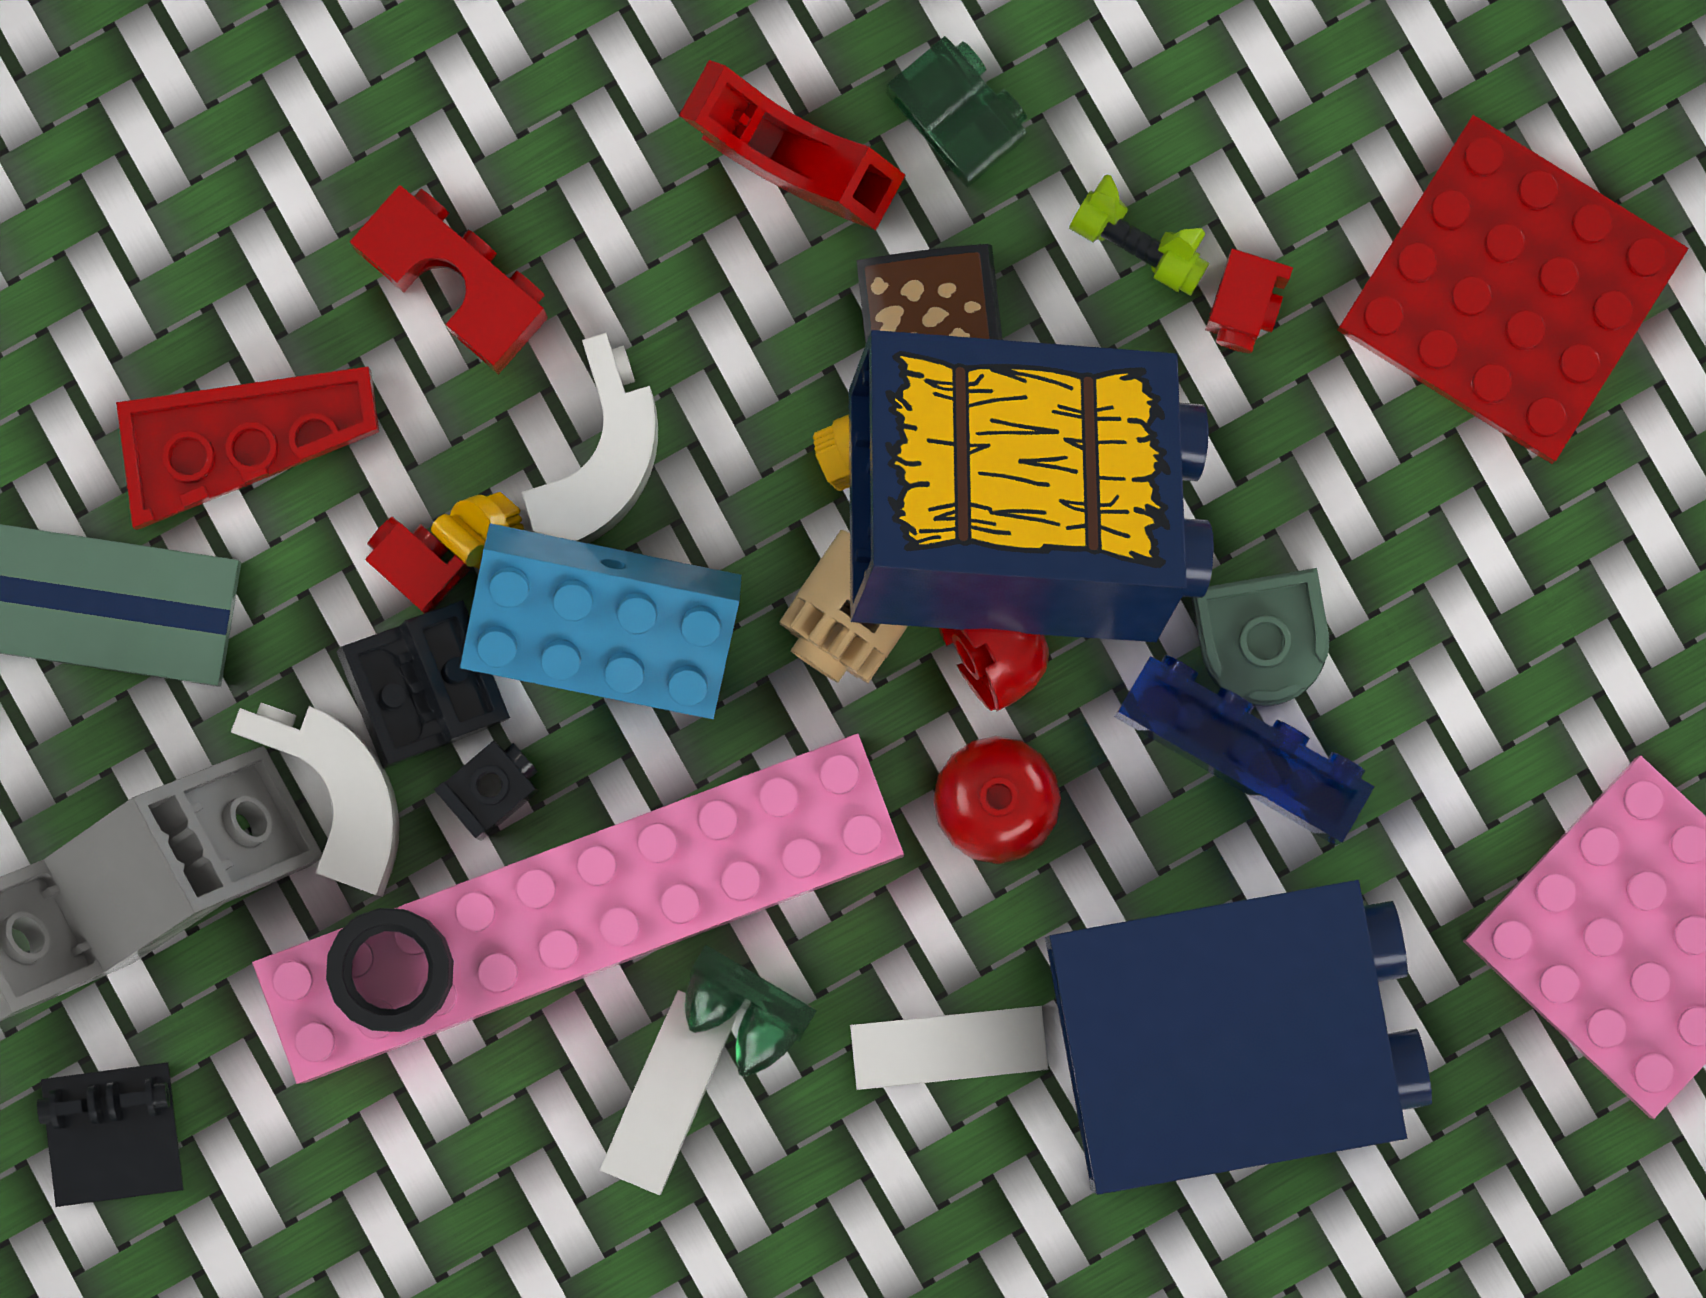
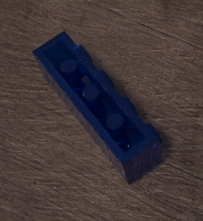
M1165 655L1161 662L1151 656L1148 658L1117 710L1115 718L1331 844L1338 845L1343 843L1375 787L1361 779L1365 773L1362 767L1335 752H1332L1328 759L1306 747L1310 739L1308 736L1283 721L1276 719L1273 726H1270L1250 714L1254 705L1234 692L1221 687L1218 693L1215 694L1194 682L1198 673L1181 661L1169 655Z

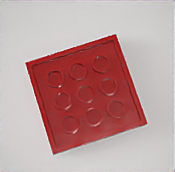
M1472 115L1337 331L1553 464L1689 248L1485 121Z

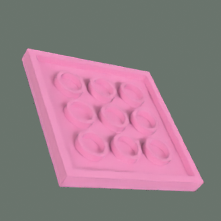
M1640 755L1626 767L1463 942L1652 1119L1656 1118L1706 1064V816Z

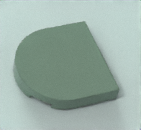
M1317 568L1209 586L1203 598L1191 597L1203 663L1214 683L1230 697L1242 703L1255 706L1279 705L1301 695L1318 678L1328 656L1329 632Z

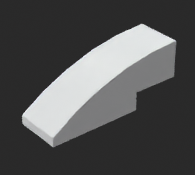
M680 990L677 991L615 1132L600 1171L657 1195L662 1194L737 1014Z
M1042 1006L850 1025L857 1090L1048 1070Z

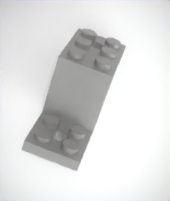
M264 746L132 797L45 859L0 877V1021L135 963L221 905L306 869L321 859L322 852ZM236 814L246 818L250 824L252 836L241 829L237 822ZM12 929L20 930L26 936L30 945V953L18 947L13 939Z

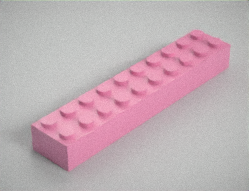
M857 733L394 908L405 909L430 920L446 938L454 960L453 985L442 1008L424 1024L402 1032L372 1031L351 1021L334 1003L326 981L327 955L341 929L256 960L252 964L296 1084L307 1083L902 858L904 853L863 744ZM384 931L369 937L358 948L352 962V978L356 990L368 1003L379 1008L397 1009L410 1004L422 993L428 980L429 964L424 950L413 938L401 932Z

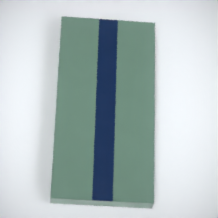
M0 524V654L221 687L241 561Z

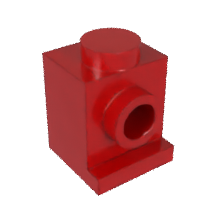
M1232 248L1226 261L1205 330L1218 334L1215 342L1225 348L1242 353H1252L1260 329L1271 333L1273 331L1283 296L1274 294L1272 291L1274 287L1281 289L1286 287L1293 267Z
M393 516L377 529L367 543L373 551L365 560L424 614L433 611L470 571L468 566L456 555L447 564L443 562L441 558L449 549L424 526L420 524L411 533Z

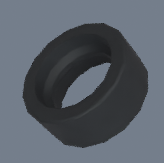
M378 908L356 916L338 932L327 955L326 981L334 1003L351 1021L372 1031L402 1032L424 1024L442 1008L453 985L454 960L446 938L430 920L405 909ZM384 931L401 932L413 938L424 950L429 964L428 980L422 993L410 1004L397 1009L379 1008L368 1003L356 990L352 978V962L358 948L369 937Z

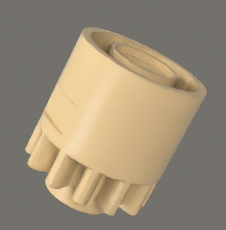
M844 530L839 531L779 621L781 626L798 638L790 651L837 683L846 671L856 678L859 677L866 683H869L908 627L903 625L851 622L850 533Z

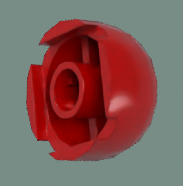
M939 628L946 647L952 643L955 645L963 662L956 666L977 698L990 711L996 709L997 712L1021 699L1038 684L1046 672L1049 649L1044 635L1000 629Z
M992 736L973 740L951 755L938 775L933 803L938 826L952 846L973 860L1001 864L1023 859L1044 844L1057 824L1061 794L1056 773L1042 753L1022 740Z

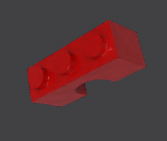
M399 185L350 240V244L362 258L403 293L422 273L431 269L445 268L461 275L466 285L465 298L461 307L445 325L455 338L499 375L548 319L545 309L538 304L545 296L544 293L519 271L516 270L508 278L495 267L491 261L496 257L497 253L474 232L468 229L460 237L443 221L450 213L426 191L420 189L413 196Z

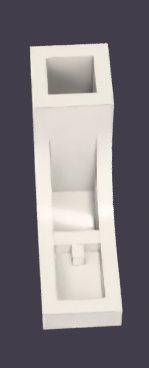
M607 333L582 340L603 409V430L599 444L592 457L574 474L522 492L535 533L591 543L611 530L626 516L637 502L651 475L658 445V419L650 386L625 392L624 385L635 382L624 345L612 349Z
M260 703L256 714L240 708L231 733L304 760L318 772L328 788L332 801L333 821L316 873L383 897L397 856L399 814L390 779L372 749L348 726L311 706L307 710L300 730L293 728L296 715L264 703Z

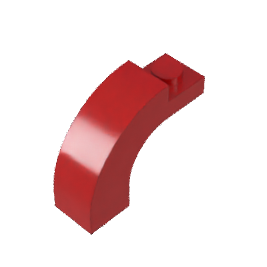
M711 60L707 62L679 114V117L704 134L701 138L702 140L756 175L823 210L873 230L878 228L906 176L869 146L837 136L803 120L766 97L726 65Z

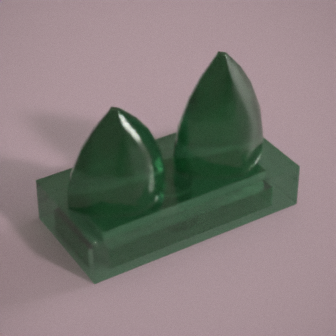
M707 945L704 946L692 966L684 1006L689 1030L693 1033L708 1031L720 1026L731 1019L740 1007L746 1010L738 1029L736 1041V1063L738 1074L742 1077L758 1073L770 1067L784 1056L796 1040L798 1042L801 1040L817 1011Z

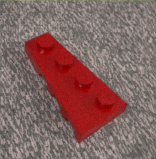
M368 366L116 402L132 527L135 530L379 433L372 373Z

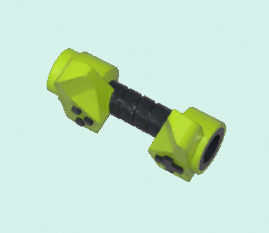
M1104 175L1095 191L1091 190L1084 199L1069 229L1093 243L1096 240L1103 241L1106 239L1118 247L1124 248L1125 251L1151 265V269L1155 273L1154 279L1176 292L1181 290L1191 296L1210 264L1200 258V253L1196 252L1205 236L1204 230L1202 228L1183 229L1177 233L1165 232L1161 240L1158 241L1145 232H1141L1140 229L1133 225L1130 226L1128 222L1123 220L1128 209L1119 198V192L1112 176Z

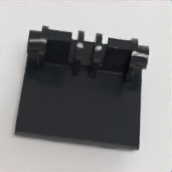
M169 1062L41 1079L43 1098L37 1099V1113L40 1124H46L55 1207L184 1190Z

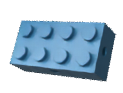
M490 523L483 549L460 668L714 719L740 601L742 575Z

